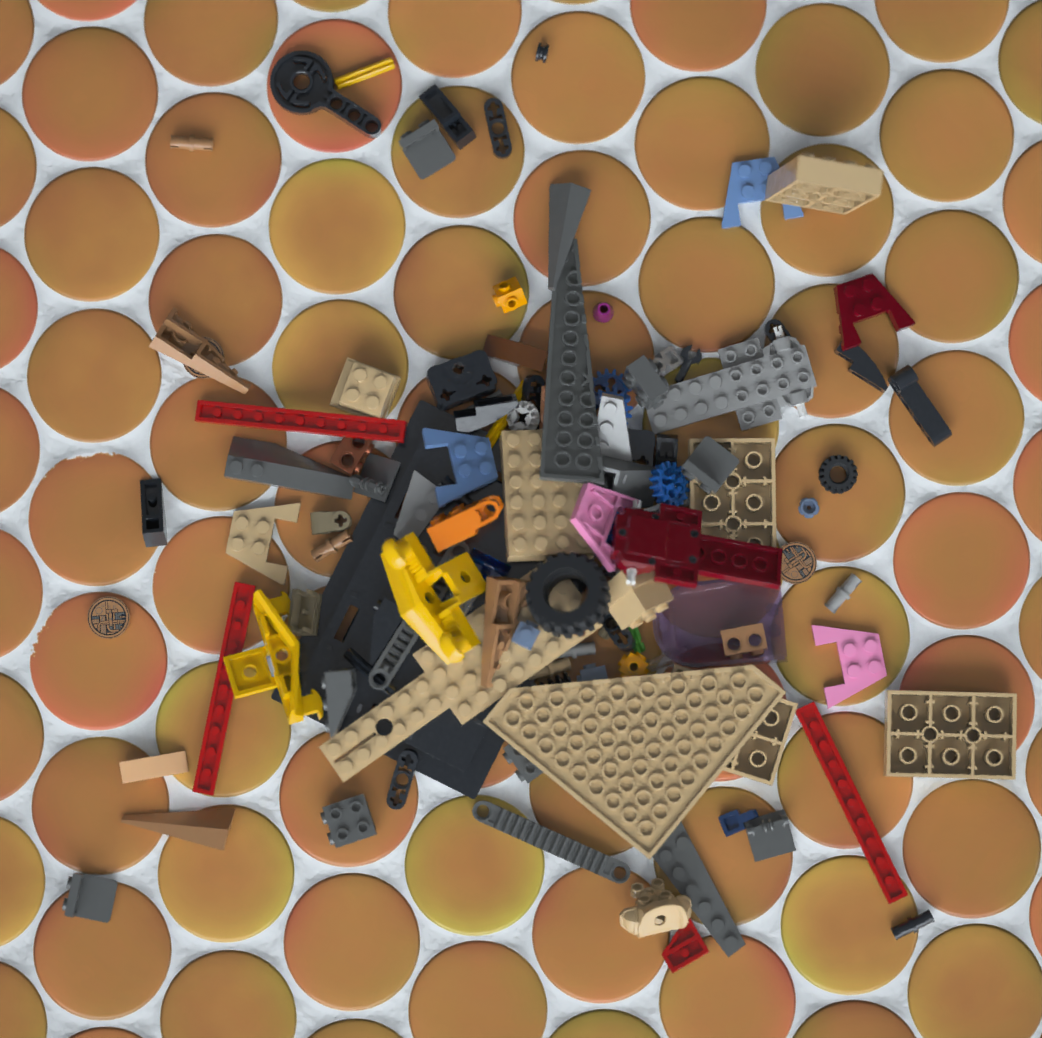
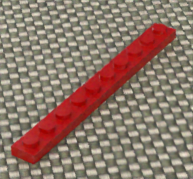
M205 400L197 401L195 421L200 423L404 443L407 425L405 420Z
M240 582L234 583L192 792L214 796L234 699L223 657L241 653L244 650L253 597L256 590L255 585Z
M813 701L796 709L795 714L887 903L891 904L908 896L815 702Z

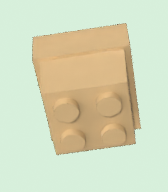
M347 357L329 405L356 416L387 419L400 385L401 377Z
M620 571L608 581L609 593L611 595V602L608 603L609 612L622 630L628 627L634 629L640 626L644 620L646 623L654 620L657 617L656 613H661L669 608L668 603L674 599L666 583L653 581L654 571L637 575L634 585H631V582L629 585L626 583L627 575L623 571Z

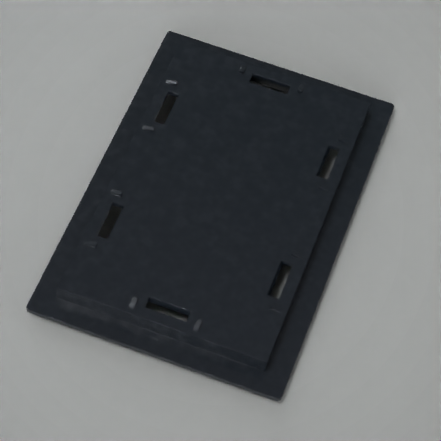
M420 400L406 426L404 443L397 444L390 458L391 460L401 462L386 502L370 498L352 534L353 541L347 544L322 594L317 636H301L299 640V680L302 697L310 695L311 689H315L323 702V699L326 698V689L322 688V676H325V672L329 669L354 667L343 657L349 648H352L366 662L369 663L373 617L376 613L372 609L379 599L383 601L385 597L396 603L380 556L383 553L382 545L390 538L394 539L395 542L399 540L393 535L398 521L395 515L408 491L414 470L437 487H440L438 484L447 475L455 482L448 447L425 449L422 436V428L457 433L454 416L439 410L423 400ZM477 429L462 434L486 437L488 432ZM498 438L492 447L496 470L501 472L500 443ZM496 480L474 492L467 493V495L473 501L489 495L500 496L503 501L502 482ZM451 501L446 506L439 508L433 517L443 512L447 515L452 511V508L459 504L456 501ZM487 504V508L490 511H496L494 505ZM504 508L495 520L483 525L477 534L463 540L468 545L469 555L485 582L487 576H504L520 579L536 568V565L540 562H507ZM430 522L418 537L419 542L426 547L429 557L435 549V545L427 531L428 526L431 524ZM456 546L453 549L455 557L465 553L464 548L461 546ZM594 554L593 558L590 559V561H594V559H595V557H596L595 554ZM570 579L579 591L578 585L581 580ZM450 588L441 602L455 597ZM486 591L459 605L465 617L485 604ZM350 605H353L358 610L341 642L334 637ZM402 618L401 622L399 623V625L397 626L396 630L394 631L393 635H392L391 638L389 639L388 643H387L386 646L384 647V649H383V651L381 652L380 656L382 655V653L384 652L385 648H386L387 645L389 644L390 640H391L392 637L394 636L395 632H396L397 629L399 628L400 624H401L402 621L404 620L403 618ZM420 636L390 682L396 688L395 693L424 673V670L412 655L427 645ZM357 669L358 689L339 732L368 713L373 705L378 706L389 698L381 690L373 689L369 684V680ZM528 678L515 688L530 687L535 679L530 681ZM275 688L271 698L282 704L278 688ZM502 697L487 707L484 712H480L463 725L453 711L448 708L383 755L398 761V757L403 750L413 749L419 756L416 771L475 799L505 741L483 723V720ZM324 710L323 717L320 720L317 713L307 715V717L325 725V719H328V711ZM383 719L379 720L376 724V731L382 736L389 735L393 730V725ZM407 754L406 757H403L404 759H406V766H408L411 761H414L413 759H411L410 754Z

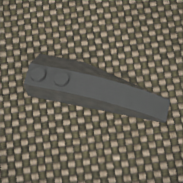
M233 436L224 473L226 478L352 500L354 487L349 482L350 476L278 444Z

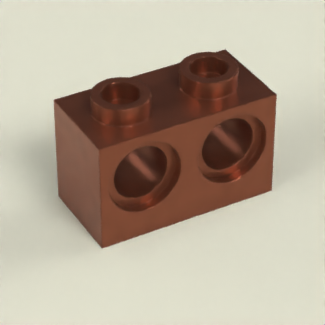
M344 437L329 462L351 476L354 472L358 474L364 464L361 462L365 454L369 456L375 446L373 444L374 440L364 439V446L356 448L353 446V441L356 438ZM347 455L354 458L351 466H344L342 464V459Z

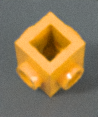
M516 276L492 286L495 295L492 296L496 307L501 306L504 314L527 304Z
M637 651L635 654L630 652L628 656L624 654L618 662V665L621 666L618 670L621 672L620 677L647 675L649 672L646 669L648 663L645 662L647 658ZM631 663L637 664L638 669L636 671L630 670Z

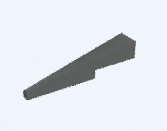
M573 183L550 184L548 289L554 292L591 193L590 189Z

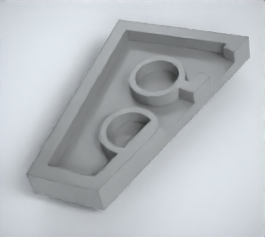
M602 393L597 417L601 455L632 462L624 397Z
M415 470L393 533L398 539L411 532H414L418 538L439 510L435 495V487L437 486Z

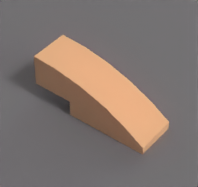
M185 751L119 762L123 784L189 772Z

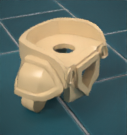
M660 878L653 879L651 887L644 888L642 883H633L630 893L633 898H638V900L635 901V906L625 908L620 913L619 921L626 931L636 935L638 938L670 931V929H682L686 927L691 917V899L686 895L676 896L675 898L671 891L665 890L664 880Z

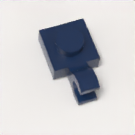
M735 809L719 816L718 819L725 836L729 837L745 830V822L756 819L759 815L756 809L742 814L739 809Z

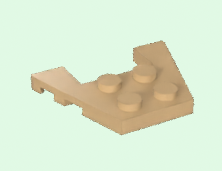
M294 503L234 511L226 554L279 584L285 585L288 566L269 563L267 558L275 519L297 523L301 504Z

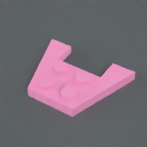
M586 483L582 486L570 521L606 570L613 572L615 571L616 564L614 560L610 559L611 546L606 543L616 512L618 511L621 514L625 507L633 508V500L635 498Z
M811 625L815 646L836 642L844 684L824 688L827 709L887 676L879 634Z

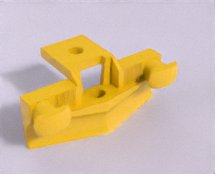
M414 532L405 535L397 542L392 538L386 540L382 545L383 553L380 556L400 616L447 665L451 662L461 661L466 652L481 642L459 605L486 591V582L468 552H465L435 568ZM441 576H443L455 596L444 602L440 601L432 588V585Z
M260 589L254 593L253 610L265 646L223 657L234 697L237 699L278 688L289 725L304 720V716L317 713L320 720L324 714L322 699L315 689H311L310 695L302 697L299 680V642L280 617L286 615L287 619H289L291 600L284 591H280V597L268 599ZM283 651L287 653L288 658L280 661L276 658V654ZM267 656L271 658L274 667V677L271 676L266 659ZM253 668L256 671L255 676H245V669Z

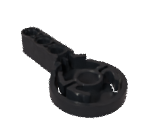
M294 51L283 56L275 64L270 77V87L274 99L284 110L296 115H308L319 110H325L370 139L380 136L382 132L380 120L334 90L332 71L322 57L309 51ZM299 75H305L310 79L309 86L305 89H298L294 86V79ZM340 100L343 104L341 108L334 109L331 107L332 102ZM354 111L360 113L359 119L355 121L349 119V114ZM375 123L378 125V128L374 132H369L366 129L367 125Z

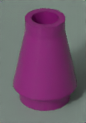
M600 302L593 308V316L600 323L610 321L614 315L613 307L607 302ZM600 308H607L608 311L606 313L600 312Z

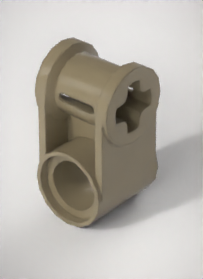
M344 511L310 513L313 535L343 532L352 526L350 515ZM340 516L347 520V522L343 523L342 527L336 523L337 520H340Z

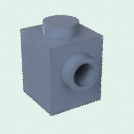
M526 620L525 623L521 621L511 641L531 651L540 633V630L537 629L538 625L529 620Z
M596 663L583 665L584 670H580V675L576 676L577 682L608 679L605 665L596 667Z

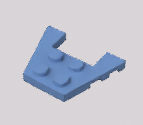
M775 157L732 163L721 225L722 229L741 226L738 204L765 200L768 175L780 168ZM782 204L784 220L804 216L801 207Z
M422 428L425 449L448 447L456 484L435 487L438 508H442L447 503L453 500L456 501L462 498L463 495L471 491L474 492L497 480L498 475L489 438Z

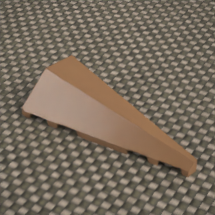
M173 308L148 347L246 394L251 384H245L237 376L238 371L235 368L231 370L224 362L225 358L203 336L199 337L191 329L192 324L189 321L184 322L177 315L178 310Z
M487 576L481 686L491 688L493 686L491 680L495 670L500 669L501 664L499 661L503 651L507 652L519 623L517 617L521 608L527 604L525 600L527 580L504 576Z
M236 809L123 815L121 822L224 850Z

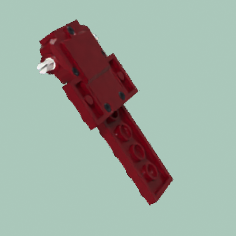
M635 499L633 500V508L625 507L621 514L616 515L613 522L610 559L614 560L616 567L627 575L626 583L628 585L630 582L631 585L635 584L637 575L654 571L653 581L694 589L698 585V575L772 589H779L781 586L782 548L701 534V510L661 503L658 513L641 509L642 501Z

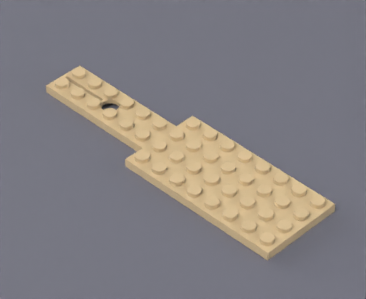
M531 571L520 579L531 581L529 577ZM566 579L556 584L551 590L549 604L557 611H572L579 607L582 595L572 581ZM527 603L525 607L521 608L517 620H519L517 628L521 621L525 623L526 620L537 624ZM483 604L466 616L467 621L481 643L466 652L461 661L451 662L447 665L428 644L412 654L424 670L422 675L319 746V748L342 781L345 782L448 708L453 711L462 725L503 697L510 688H515L603 625L596 623L594 625L595 630L591 633L589 630H586L585 637L572 635V639H566L564 635H561V637L553 636L552 632L547 633L538 625L537 629L540 630V633L531 651L511 641L507 652L503 651L500 658V669L495 670L491 680L493 686L486 688L481 686L485 604ZM381 719H388L392 722L393 730L387 736H382L376 731V724Z

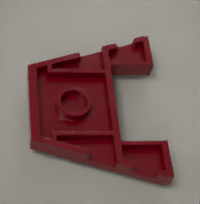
M873 273L836 285L834 288L836 311L839 314L840 321L839 334L842 336V351L859 346L862 343L854 324L888 313L896 332L913 327L916 324Z

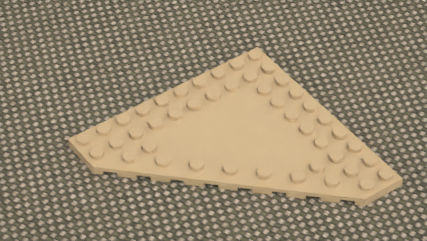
M754 665L510 688L483 720V723L650 860L780 701L786 691Z

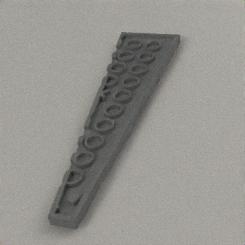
M574 238L555 292L552 291L539 480L604 485L577 239Z
M680 822L652 857L679 893L690 897L691 909L725 954L730 957L746 944L682 822Z

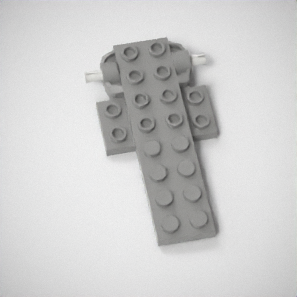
M781 325L778 326L779 331L777 327L773 328L776 340L772 341L765 348H761L759 338L718 349L723 367L722 370L669 385V390L666 394L667 398L664 400V403L655 410L653 407L646 410L653 433L656 435L732 411H736L741 431L782 420L780 408L784 406H796L799 418L803 417L802 412L804 416H807L805 403L814 397V388L817 387L806 346H801L794 337H785Z

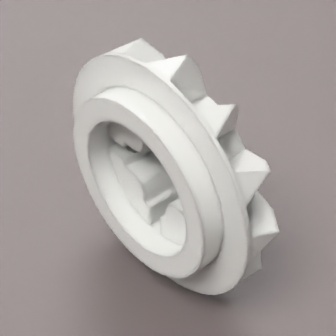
M520 401L507 414L506 420L509 425L508 428L511 430H535L539 424L540 416L537 408L532 403ZM519 412L521 414H528L525 417L526 424L524 422H517L520 418Z

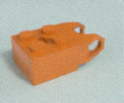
M489 495L466 506L463 503L452 508V511L447 515L443 512L433 517L427 531L437 551L440 552L477 534L483 525L498 517L504 507V503L500 496ZM487 504L494 505L496 511H490L487 508Z

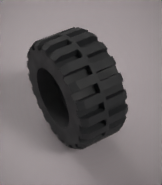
M558 552V557L553 558L552 555L546 557L548 561L544 564L540 561L536 565L538 570L536 572L531 571L529 575L531 581L526 583L527 593L525 598L533 618L547 633L552 632L553 636L556 637L564 635L566 639H572L573 634L582 637L585 636L584 631L589 630L591 633L595 630L594 625L596 623L601 624L603 622V614H608V603L611 602L610 587L603 571L600 570L595 561H590L589 557L584 554L580 557L577 552H570L569 555H566L565 552ZM566 579L583 581L587 586L588 593L585 601L578 608L562 612L550 606L549 595L556 584Z

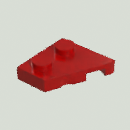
M689 918L686 927L678 929L661 955L673 974L710 952L692 920Z

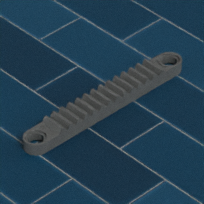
M461 541L450 546L437 567L456 558L453 555V549L456 546L463 547L465 552L469 554L468 545ZM443 576L432 585L441 601L450 587ZM405 620L402 621L370 672L369 684L375 690H383L390 684L419 637ZM377 673L383 674L386 678L385 683L376 685L373 681L374 675Z
M478 801L473 806V816L479 822L615 883H624L630 878V868L622 861L488 801ZM486 805L489 808V814L486 817L478 816V806ZM618 866L624 867L626 870V875L622 879L616 878L613 873L614 869Z

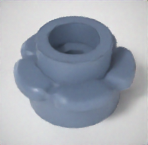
M814 498L802 499L798 507L799 513L804 515L805 518H813L819 512L817 500Z

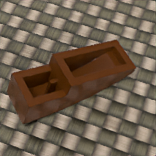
M489 334L483 347V351L490 358L538 373H542L548 351Z

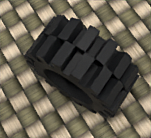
M833 455L821 464L818 471V479L826 491H830L833 494H842L850 490L856 483L858 476L857 467L853 464V460L848 459L847 456ZM840 466L845 470L846 478L843 482L837 483L831 479L830 471L833 467Z

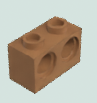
M763 623L720 631L725 658L730 657L731 661L742 659L744 654L751 653V656L763 655L764 650L768 649ZM752 635H758L761 638V643L753 646L749 643V638ZM731 639H736L740 642V647L737 650H731L728 647V642Z

